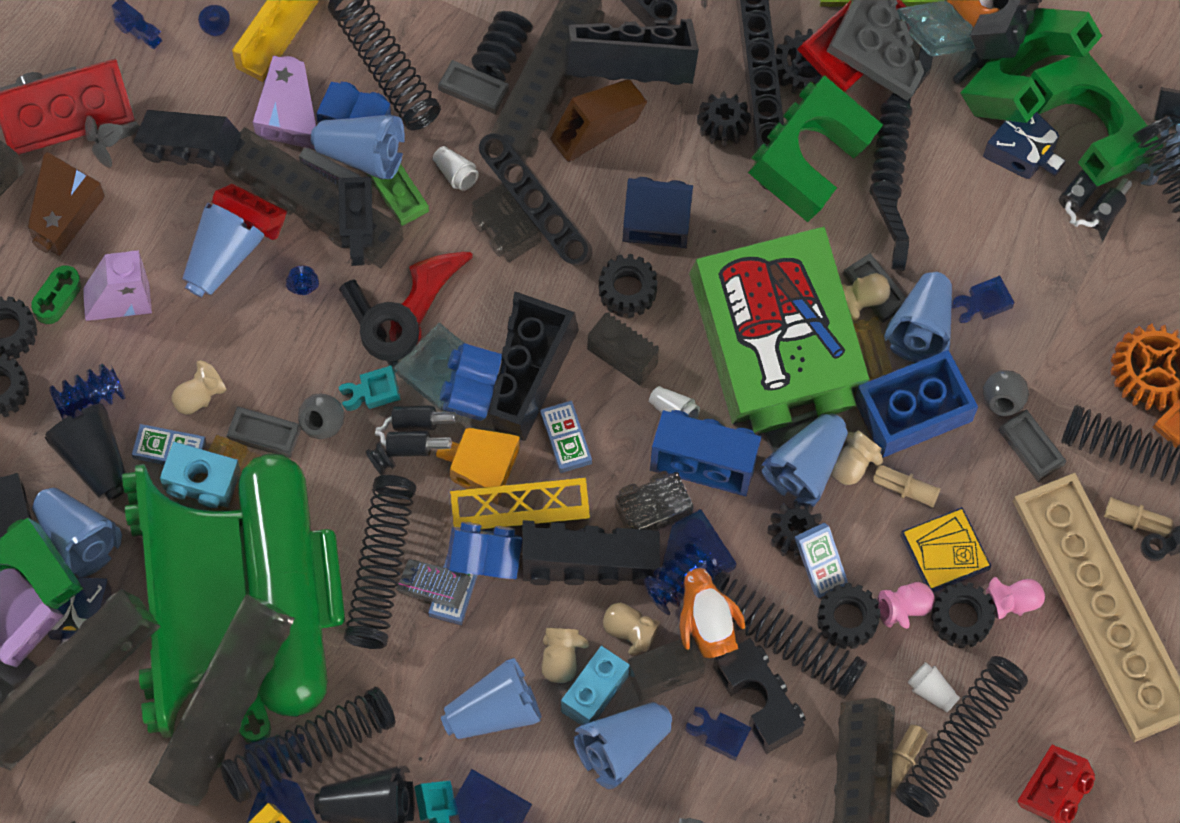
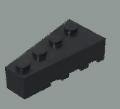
M681 19L680 25H668L667 20H654L653 26L641 27L636 21L624 22L619 28H613L609 23L575 24L568 26L564 63L566 75H573L577 78L592 76L604 77L608 80L633 79L643 83L661 81L673 85L693 84L699 49L692 19Z
M514 291L511 316H509L508 333L505 347L503 346L502 362L495 384L490 417L495 431L520 437V440L526 441L579 328L575 312Z
M523 520V581H530L533 585H548L550 581H564L567 585H581L585 581H598L601 585H615L619 581H632L636 585H649L653 581H659L660 531L615 528L612 530V534L605 533V530L598 526L585 525L584 528L578 531H572L565 528V523L551 522L550 528H535V521Z

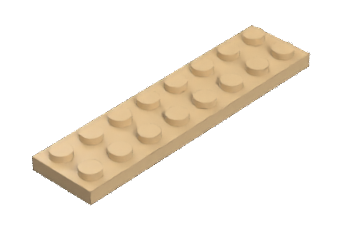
M1076 473L1015 496L1013 503L1133 743L1180 724V677Z

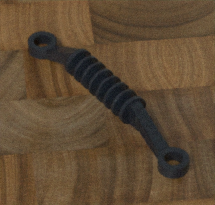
M923 39L921 41L918 60L922 64L924 74L916 90L930 74L935 41ZM893 92L882 103L880 108L882 116H880L879 122L883 126L877 133L880 138L876 140V147L878 149L874 152L876 161L873 163V170L875 172L871 175L873 184H871L869 192L876 202L875 204L895 242L891 270L905 271L909 236L897 209L898 198L902 194L900 185L903 183V176L901 174L905 171V166L902 163L906 160L904 152L908 148L906 140L909 138V131L907 129L911 125L909 118L912 115V107L910 106L911 98L907 101Z

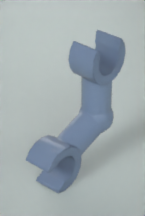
M1176 125L1178 135L1168 140L1166 147L1180 141V125ZM1169 128L1160 133L1161 138L1169 135ZM1179 147L1167 153L1166 158L1179 153ZM1180 159L1166 166L1161 171L1180 164ZM1167 162L1153 167H1149L1148 164L1138 166L1135 171L1142 173L1150 170L1151 173L1150 177L1141 182V184L1145 186L1154 185L1160 175L1153 176V172Z

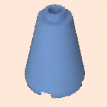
M379 115L320 121L312 129L311 144L314 145L317 153L379 179L393 178L402 161L403 153H398L397 151L399 142L404 143L405 133L403 122L398 116Z
M207 203L204 207L182 279L187 282L185 289L201 298L204 293L212 295L262 241L264 234L254 226L250 230L247 229V225L243 222L244 220L218 205Z
M930 272L921 276L887 325L884 337L885 341L887 338L890 341V349L893 353L905 360L917 363L950 349L951 281L939 272Z
M821 414L765 459L761 466H765L762 469V474L767 482L781 495L785 496L789 492L797 497L794 501L797 500L800 506L806 507L808 504H811L814 507L822 496L847 438L846 423L836 414Z
M58 488L44 489L36 495L32 510L39 524L73 574H77L79 578L87 577L100 570L112 559L108 554L114 546L117 549L119 548L122 539L120 528L114 522Z
M515 658L506 660L444 707L445 715L441 716V721L449 736L455 734L457 739L533 725L541 721V713L533 691L524 680L525 674Z
M651 702L583 724L575 730V732L579 733L574 737L577 754L587 771L594 769L600 777L595 780L606 789H614L671 732L672 716L665 706Z

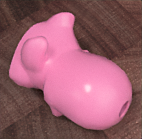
M994 577L986 589V595L989 594L992 598L991 604H995L996 610L994 615H996L997 619H1003L1009 612L1022 616L1025 612L1040 608L1045 600L1043 587L1033 579H1023L1007 586L1002 584L997 577Z
M921 582L903 585L898 588L897 592H892L891 590L880 591L877 599L880 619L887 627L891 628L893 624L899 622L902 627L908 629L910 626L908 616H925L934 608L935 596L928 585Z

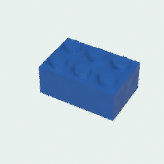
M949 350L859 385L855 396L857 408L874 442L882 448L880 452L883 458L973 422L978 409V405Z
M663 410L652 445L650 471L747 497L757 462L761 436L755 435L753 431L746 428H736L735 430L724 427L720 422L713 419H704L702 421L691 418L683 411L672 410L669 412Z

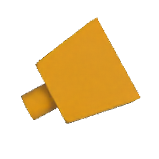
M466 428L460 444L452 441L450 449H437L436 457L452 462L450 467L451 480L466 489L506 486L520 450V437ZM497 493L491 502L498 505L503 493ZM485 494V495H479V496H481V497H483L484 499L488 500V498H489L492 494Z

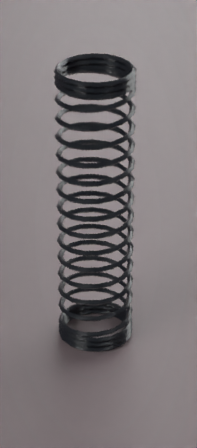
M330 0L328 11L338 22V26L342 28L343 33L348 37V41L353 44V49L358 51V56L363 59V64L373 74L374 80L378 82L379 88L383 90L390 104L394 105V111L399 113V117L406 129L419 130L432 123L439 116L441 105H439L437 99L431 98L432 92L426 90L427 84L421 82V76L416 74V68L410 67L411 60L405 59L406 53L400 51L401 45L395 43L396 38L394 36H390V29L385 28V22L380 20V14L375 13V7L370 5V0H366L367 5L363 7L361 6L365 0H354L344 9L337 11L336 8L343 0ZM368 8L373 9L372 13L358 19L353 26L345 27L349 20L357 18ZM373 15L378 16L377 21L364 26L357 34H351L354 28L366 23ZM378 23L383 24L381 29L375 30L363 41L356 42L360 35L369 32ZM383 31L388 32L387 36L375 41L368 49L361 50L364 43L375 39ZM388 38L393 39L392 44L383 47L374 56L366 57L369 51L381 46ZM393 46L398 47L397 52L386 56L379 64L371 65L375 58L384 55ZM398 54H403L401 60L394 62L383 72L376 73L380 66L390 62ZM403 62H408L406 68L399 70L389 79L382 80L386 73L393 71ZM408 69L414 70L412 75L404 78L394 87L387 88L391 81L404 75ZM413 77L419 78L417 83L409 86L399 95L392 96L397 88L407 84ZM418 85L424 86L422 91L417 92L407 101L397 104L402 96L413 91ZM386 90H391L390 95L387 94ZM423 93H429L427 99L415 103L407 111H402L407 104L418 99ZM391 98H397L395 103L392 102ZM432 106V107H431L427 112H425L424 114H422V115H420V116H418V117L412 118V117H413L414 115H416L419 111H421V110H423V109H425V108H427V107Z
M1169 116L1133 134L1136 143H1140L1138 148H1145L1156 144L1147 150L1143 157L1147 158L1161 153L1148 163L1149 167L1167 162L1156 169L1152 174L1153 176L1172 171L1160 179L1157 184L1164 185L1177 180L1163 190L1162 194L1164 195L1180 190V186L1171 189L1180 183V175L1166 180L1180 171V164L1161 171L1178 160L1180 153L1158 162L1155 161L1179 147L1180 141L1158 151L1150 152L1178 135V132L1171 133L1150 143H1145L1173 126ZM1180 192L1172 196L1167 203L1172 204L1180 201V197L1175 199L1180 196ZM1180 204L1172 210V213L1180 212Z
M1078 404L1075 405L1061 440L1062 444L1064 443L1069 447L1072 446L1086 419L1078 447L1079 451L1082 450L1097 421L1089 454L1093 453L1107 425L1099 453V458H1102L1118 427L1109 461H1113L1128 431L1119 465H1123L1138 436L1129 467L1132 470L1149 438L1140 474L1144 472L1159 442L1150 477L1154 476L1163 455L1169 447L1160 478L1161 482L1164 481L1180 449V444L1172 454L1173 441L1169 440L1161 452L1163 437L1159 436L1150 450L1153 434L1149 432L1140 446L1142 428L1135 432L1130 441L1132 433L1131 424L1125 428L1119 439L1122 422L1121 420L1118 421L1109 435L1112 423L1111 417L1105 420L1098 433L1101 413L1095 416L1088 429L1091 409H1088L1083 415L1085 408L1081 407V405L1078 406ZM1180 453L1170 483L1171 486L1174 485L1180 472Z
M380 475L373 482L372 493L374 496L370 499L372 506L368 509L370 516L366 519L368 527L364 529L366 537L362 540V544L365 547L360 550V554L363 557L358 560L360 568L356 570L359 578L354 581V585L357 588L352 591L354 599L350 602V606L353 609L348 612V616L351 619L346 622L347 628L343 636L348 643L362 648H384L387 646V639L389 638L387 633L378 629H388L391 627L388 622L380 619L393 617L389 611L384 609L394 607V603L384 598L397 596L394 591L387 588L398 586L397 581L391 578L400 576V572L391 567L402 565V562L394 557L404 555V552L397 547L406 545L405 540L399 537H404L408 534L407 530L402 527L410 524V521L405 516L411 515L412 511L405 506L414 504L411 498L416 495L417 489L413 481L396 475ZM386 486H396L408 490L393 489ZM386 496L395 499H406L411 503L392 502L382 497ZM378 498L385 503L375 505L373 500ZM386 506L400 508L408 511L409 513L403 514L390 512L380 507ZM376 508L383 513L373 515L371 510ZM378 517L398 518L407 523H392ZM373 518L384 524L371 525L369 520ZM376 527L394 528L401 530L405 533H390L377 529ZM371 528L382 534L369 535L367 530ZM374 537L391 538L401 541L403 544L387 543ZM371 539L379 544L367 545L365 541ZM377 547L392 549L400 552L401 554H389L385 552H380L373 548ZM368 549L379 555L365 556L363 551ZM370 558L389 559L399 564H386ZM366 559L377 565L363 566L361 561ZM368 568L385 569L397 574H383ZM364 569L374 575L361 576L359 572ZM367 579L386 580L395 585L380 584ZM363 580L374 586L360 587L357 582ZM365 589L382 590L393 595L377 594ZM360 590L372 596L357 597L355 592ZM364 600L383 601L390 605H378ZM355 601H360L361 603L372 607L356 608L353 603ZM361 610L378 611L389 616L374 615ZM354 611H357V612H359L360 614H363V615H366V616H369V617H373V618H367V617L354 618V617L351 615V613L354 612ZM354 621L363 626H350L349 623ZM361 621L379 622L387 626H375Z
M721 570L712 582L723 593L731 576L724 570ZM735 579L732 582L731 586L725 594L726 596H729V594L732 592V590L738 582V579ZM744 585L734 600L735 604H737L745 592L747 585ZM756 590L752 592L746 604L740 610L743 615L756 595ZM765 596L762 597L755 610L745 621V626L747 625L745 636H751L756 631L754 637L756 643L766 636L764 648H769L775 643L773 654H778L784 649L783 660H788L794 654L792 666H797L804 659L801 672L808 671L814 664L811 678H816L823 671L820 678V685H822L833 676L829 686L830 691L837 688L836 695L839 694V697L846 698L864 671L867 661L856 656L843 676L833 686L850 650L846 651L836 667L824 680L827 670L840 648V644L836 646L822 667L815 673L817 665L831 641V638H828L815 658L805 668L812 650L822 635L819 632L805 653L795 662L800 649L812 630V626L808 628L795 648L786 656L797 631L803 623V620L799 621L788 639L777 650L786 628L794 617L791 614L778 634L767 645L776 623L784 612V608L780 610L769 628L758 639L765 620L775 606V602H773L759 623L749 632L758 610L766 599ZM736 623V631L741 630V628Z
M1001 656L991 657L986 664L987 669L980 672L981 678H976L974 681L975 686L969 687V695L962 697V704H957L955 707L956 712L950 713V721L943 723L944 730L937 731L938 738L932 739L930 741L931 747L924 750L925 756L918 758L919 765L912 766V774H906V782L900 783L895 790L899 800L915 813L923 817H932L940 804L930 793L942 799L946 798V794L939 786L952 790V785L946 778L952 781L959 780L958 775L952 769L958 772H965L964 766L958 760L964 763H971V758L965 752L977 755V749L973 744L977 746L984 745L979 735L990 737L986 727L996 728L992 718L1002 720L1003 717L999 710H1009L1008 705L1004 701L1014 703L1015 698L1011 693L1020 694L1021 690L1028 684L1027 675L1010 660ZM998 666H1000V667L1006 669V670H1007L1008 672H1010L1013 676H1015L1018 680H1016V679L1010 677L1009 675H1007L1006 673H1004ZM984 672H989L995 681L984 678ZM982 680L989 690L978 687L977 682ZM987 682L1002 689L1012 700L1000 695ZM976 689L985 700L971 695V690ZM981 691L986 692L989 695L996 698L1005 706V708H1002L997 704L993 703ZM970 698L978 708L966 704L964 700ZM976 700L989 706L999 717L986 711ZM960 706L965 707L966 711H967L972 717H970V716H968V715H966V714L960 713L959 710H958L959 707H960ZM970 709L983 715L993 726L982 721ZM953 715H958L966 726L954 722L952 719ZM964 718H967L970 721L976 723L987 734H984L975 729ZM952 724L959 734L947 730L946 725ZM957 726L970 732L980 743L968 737ZM940 733H946L956 745L941 739ZM951 735L964 741L974 752L962 746ZM934 741H939L950 754L935 748L933 745ZM945 744H947V745L953 747L954 749L958 750V751H959L961 754H963L968 760H965V759L961 758L960 756H958L957 754H955V753H954L952 750H950ZM933 750L944 763L929 757L927 751ZM940 753L957 763L961 769L949 763ZM921 759H927L938 772L923 766ZM934 762L947 769L955 778L942 771ZM916 767L921 768L932 781L917 775L914 769ZM928 771L931 772V773H933V774H935L936 776H938V777H939L940 779H942L948 786H946V785L942 784L941 782H939L938 780H936L932 775H930V774L928 773ZM909 776L915 777L927 791L908 781ZM921 780H923V781L927 782L928 784L932 785V786H933L934 788H936L942 795H940V794L936 793L935 791H933L932 789H930V788H929L926 784H924Z
M378 687L371 688L365 692L364 698L357 695L354 702L346 700L344 707L336 705L334 712L326 710L324 717L316 715L314 722L306 720L304 727L296 725L294 732L286 730L284 737L276 735L274 742L269 739L266 740L264 747L259 744L256 745L254 752L249 749L245 750L244 758L237 754L235 755L234 762L231 759L221 762L220 770L233 798L238 803H242V801L245 802V800L252 797L251 790L238 768L237 758H240L246 765L249 777L257 792L262 793L260 782L249 765L247 753H250L255 758L265 784L272 788L271 779L258 757L257 748H260L266 754L274 777L279 783H282V776L268 752L267 743L272 744L276 749L284 772L288 777L292 778L291 768L278 747V738L282 739L286 744L287 751L296 770L302 773L303 769L299 758L288 742V733L292 734L296 739L297 746L306 765L312 768L313 763L310 755L298 737V728L304 731L314 757L318 762L322 763L321 752L308 732V723L312 724L316 729L319 742L325 754L332 758L331 747L318 727V718L324 721L335 749L342 753L341 742L328 722V713L334 716L345 744L352 748L351 737L338 717V708L345 713L354 738L357 742L362 743L360 730L347 710L348 703L355 708L358 721L365 735L368 738H372L371 728L364 714L357 706V699H361L364 702L368 717L378 733L382 734V728L388 730L395 727V715L385 694ZM362 719H363V721H364V723H365V725H366L368 731L366 730V728H365V726H364V724H363V722H362Z

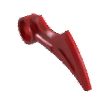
M472 252L438 255L409 266L412 275V289L408 297L401 304L408 307L415 315L418 326L421 324L443 285L457 270L473 258ZM390 321L389 339L390 342L397 340V334L402 331V327L399 323ZM420 326L418 343L410 354L417 352L421 347L422 332Z

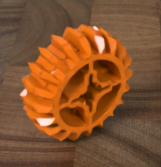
M1151 323L1147 326L1146 331L1138 326L1133 334L1126 333L1122 339L1123 342L1117 343L1115 347L1116 353L1111 357V363L1114 365L1110 370L1111 376L1117 377L1114 382L1115 387H1124L1122 398L1130 395L1134 397L1132 401L1133 406L1139 404L1140 401L1144 402V407L1147 411L1155 404L1160 412L1164 410L1166 404L1171 408L1179 403L1180 380L1175 376L1176 371L1171 366L1172 360H1175L1180 370V339L1177 338L1179 335L1178 329L1174 330L1172 334L1167 333L1165 324L1161 326L1159 331H1156ZM1131 355L1137 360L1136 364L1140 368L1138 376L1133 371Z

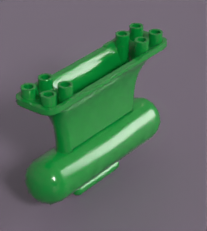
M268 453L253 458L242 470L239 477L240 510L232 511L199 510L172 501L156 488L144 464L135 465V472L123 473L124 492L128 494L129 505H125L126 522L131 528L132 537L143 536L152 640V649L150 650L152 668L139 669V683L141 690H144L145 699H154V702L141 704L143 723L147 724L148 733L160 732L163 738L173 737L177 714L190 694L215 678L228 673L250 669V667L245 665L248 657L258 662L256 667L258 692L262 703L270 711L289 717H299L312 712L324 699L328 684L322 628L342 625L345 621L336 534L331 529L311 531L306 478L302 468L290 458L280 454ZM272 610L283 616L279 624L269 618ZM264 626L275 631L271 639L261 634ZM256 641L267 647L263 655L253 649Z

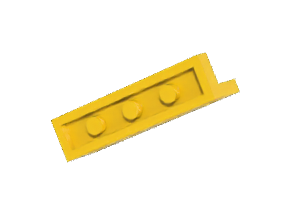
M267 0L232 49L236 69L264 82L273 56H282L320 0Z
M586 478L450 491L454 527H460L461 522L477 523L481 525V529L495 528V526L523 525V520L535 521V524L590 518ZM579 485L581 505L566 506L556 498L565 486ZM559 487L554 495L545 489ZM540 489L550 497V500L542 509L533 510L523 502L531 490ZM515 491H525L520 498L512 493ZM506 492L517 502L509 512L498 513L489 503L497 493ZM492 494L486 502L478 495ZM473 496L483 506L474 516L460 517L458 497ZM553 501H555L557 504L561 506L557 508H548ZM520 504L527 509V511L514 512ZM485 508H488L491 512L494 513L480 515Z

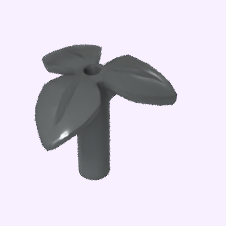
M88 115L85 121V134L88 141L95 142L92 148L95 157L104 166L110 168L112 167V159L106 147H111L119 140L137 134L140 126L136 121L124 125L102 124L97 129L94 118Z

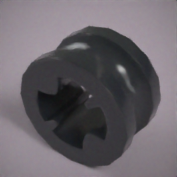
M381 442L376 444V449L365 451L380 475H384L387 468L393 469L396 467L392 457L387 455L386 448Z

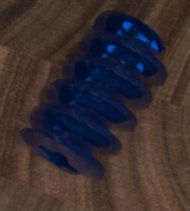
M103 363L99 364L98 376L91 369L86 370L87 381H84L78 374L75 375L73 387L66 380H63L62 392H59L53 385L49 387L50 395L62 420L65 415L67 417L71 415L72 418H75L76 410L82 413L81 410L88 407V405L100 404L101 399H104L109 405H113L114 393L122 400L126 399L124 390L112 365L111 370H109Z
M687 542L684 547L685 551H677L674 555L675 560L667 559L664 563L665 569L657 568L654 571L655 578L648 576L644 579V586L649 597L657 608L666 615H670L667 607L668 603L677 608L681 606L677 596L680 594L684 597V580L689 571L702 568L708 572V569L711 568L717 573L721 572V568L715 558L706 549L694 542Z

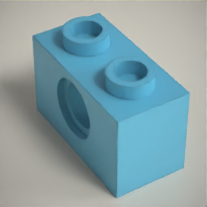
M173 441L160 476V481L166 493L175 498L185 499L188 496L198 499V502L206 507L217 508L219 505L228 508L241 469L237 459ZM198 473L208 475L203 482L195 483L191 481L193 476Z
M600 646L562 698L561 712L579 725L598 720L629 677L630 665L603 646Z

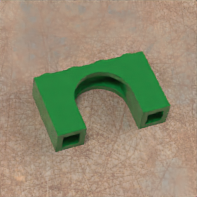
M1037 8L1034 20L1030 23L1024 42L1020 45L1014 58L990 59L960 94L975 117L1027 123L1046 100L1032 77L1020 75L1034 63L1050 56L1085 57L1103 35L1089 12Z
M1089 52L1085 57L1070 56L1033 71L1030 77H1032L1046 100L1037 111L1039 114L1064 104H1076L1095 113L1106 126L1109 136L1093 142L1078 161V164L1097 187L1133 172L1141 164H1148L1154 159L1156 155L1145 158L1143 154L1156 144L1145 148H1138L1140 143H1136L1135 137H1133L1134 133L1148 125ZM1155 136L1149 141H1147L1145 144L1155 141L1159 138ZM1163 144L1160 145L1159 147H1157L1156 149H1154V150L1151 151L1150 153L1162 149V147H1163L1164 145H1163Z
M825 75L816 84L810 81L801 91L799 97L802 101L800 104L794 102L785 112L783 117L787 121L784 125L779 122L767 136L771 140L770 144L766 146L763 143L754 153L751 159L755 163L748 171V174L806 222H809L824 207L837 187L805 160L799 147V132L804 130L819 132L828 137L854 159L870 144L883 126L881 122Z
M29 518L18 520L10 525L7 529L8 533L0 538V571L7 569L20 570L44 605L58 609L84 589L39 523Z

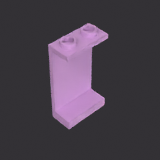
M7 569L0 571V660L5 664L17 667L64 615L57 609L44 605L31 584L16 569Z

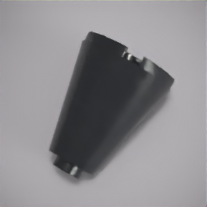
M100 403L82 409L83 414L72 418L70 415L46 432L45 439L48 445L99 499L106 497L108 501H111L125 493L122 474L126 473L107 409Z
M395 766L322 786L320 793H316L314 797L315 813L320 814L322 821L329 823H407V821H414L413 781H406L404 773H410L409 768L406 766Z

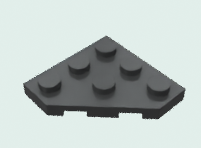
M852 0L827 52L908 101L913 96L924 74V69L920 60L916 61L911 45L913 41L905 20H900L895 7L898 4L897 0Z

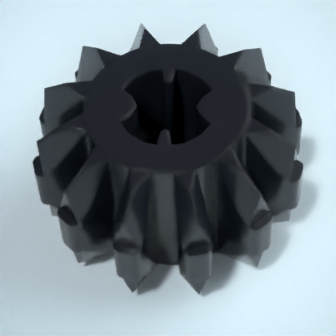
M725 91L721 93L720 98L711 94L708 97V103L702 102L700 105L697 124L701 126L700 133L702 137L710 136L709 142L711 145L717 140H721V144L725 148L728 140L738 144L740 136L748 134V125L751 123L752 116L747 112V102L738 103L739 97L737 94L731 98H727Z
M796 500L793 503L792 509L783 503L780 506V513H772L770 521L773 524L768 526L767 533L774 536L771 539L772 547L782 545L780 552L782 557L787 555L788 551H793L794 559H799L800 552L795 536L800 533L797 530L802 529L803 533L820 525L822 515L821 513L811 515L813 508L811 504H808L803 510L800 509V504ZM791 527H794V529H796L792 532L790 531Z

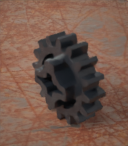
M808 29L807 35H802L799 30H795L794 39L786 35L784 36L783 44H778L776 48L778 77L783 76L782 86L792 85V93L797 92L798 89H804L810 81L816 84L823 77L797 50L813 35L812 29ZM789 55L791 56L792 65L790 67L787 62V58Z

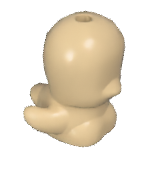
M878 273L857 278L851 286L842 284L851 318L855 321L860 317L859 312L864 307L881 305L890 296L888 280Z
M200 360L196 362L197 372L194 374V379L182 383L173 391L172 403L179 413L184 415L193 414L202 407L207 408L211 396L222 394L227 390L215 368L205 361Z
M859 430L848 432L845 440L848 445L841 450L831 472L832 476L844 485L856 484L864 475L870 461L876 467L883 463V457L880 452L882 448Z
M621 602L611 605L603 618V626L608 634L632 643L628 650L629 655L632 656L639 654L641 651L647 652L660 625V621L652 620L649 616L642 617L641 612Z
M546 628L543 643L547 648L544 649L542 674L550 682H569L574 678L577 671L575 648H587L589 643L585 637L579 635V630Z

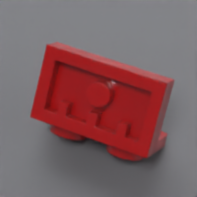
M232 183L215 190L211 203L242 218L247 228L251 229L254 226L271 240L278 238L288 212Z
M1052 744L1017 802L1021 808L1050 820L1051 823H1070L1076 816L1078 804L1084 794H1088L1091 791L1095 782V773L1088 759Z

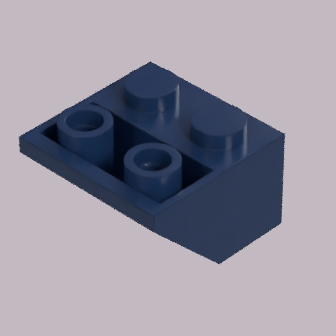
M648 177L628 178L622 242L687 248L693 185L679 180L660 182Z

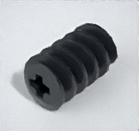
M511 11L497 12L493 22L488 27V32L483 36V41L478 45L477 52L472 56L473 67L477 71L505 81L506 78L503 73H509L512 69L509 63L516 62L517 55L515 53L522 51L521 43H525L528 39L526 33H530L533 30L531 22L518 13Z

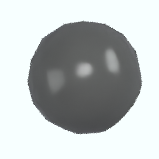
M1000 370L990 375L982 390L986 406L994 413L1002 416H1011L1021 411L1029 397L1027 381L1020 374L1009 370Z
M323 393L312 394L300 406L298 422L302 431L309 437L328 439L336 435L343 426L345 413L341 403L332 395Z

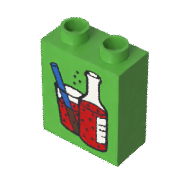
M825 226L696 259L689 276L732 424L750 420L753 432L761 434L792 424L793 421L789 409L814 403L819 417L821 414H838L857 406L853 392H857L859 385L868 382L869 375Z

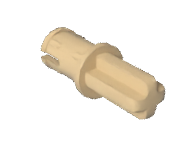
M884 465L877 467L873 477L875 484L902 494L901 498L904 499L907 496L929 505L931 508H933L941 490L939 487H934L913 478L914 474L912 473L908 476Z
M1110 497L1104 513L1105 518L1132 526V530L1140 528L1160 534L1163 537H1168L1173 526L1171 518L1144 510V505L1140 504L1138 507Z
M909 726L897 749H892L890 753L892 758L882 776L878 779V783L891 792H895L899 784L902 783L910 767L912 768L913 765H916L915 758L928 737V733L920 726Z

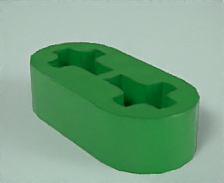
M68 265L57 267L34 296L31 308L40 323L53 324L57 322L80 292L82 282L74 267ZM70 277L72 284H65L61 288L59 280H67ZM52 302L54 310H46L43 313L41 306H48Z
M236 680L230 685L228 695L232 688L238 692L244 688L247 693L253 692V694L249 695L251 707L244 708L241 699L238 702L228 696L231 708L234 709L233 714L240 734L249 744H261L270 736L271 724L264 704L261 701L258 687L251 680L247 686ZM253 714L258 724L264 723L260 727L261 733L254 735L251 730L246 731V729L250 728L248 716Z

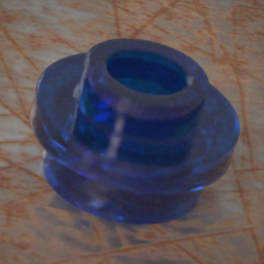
M207 6L199 14V26L205 33L211 36L221 35L230 25V15L222 6ZM212 17H219L216 21L209 20Z
M301 265L292 268L286 278L287 289L298 295H307L315 291L319 286V278L309 266Z

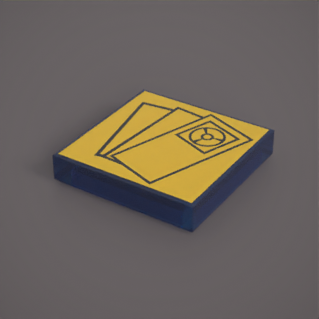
M963 507L901 531L900 536L923 584L928 585L933 593L949 585H954L989 571L992 567Z

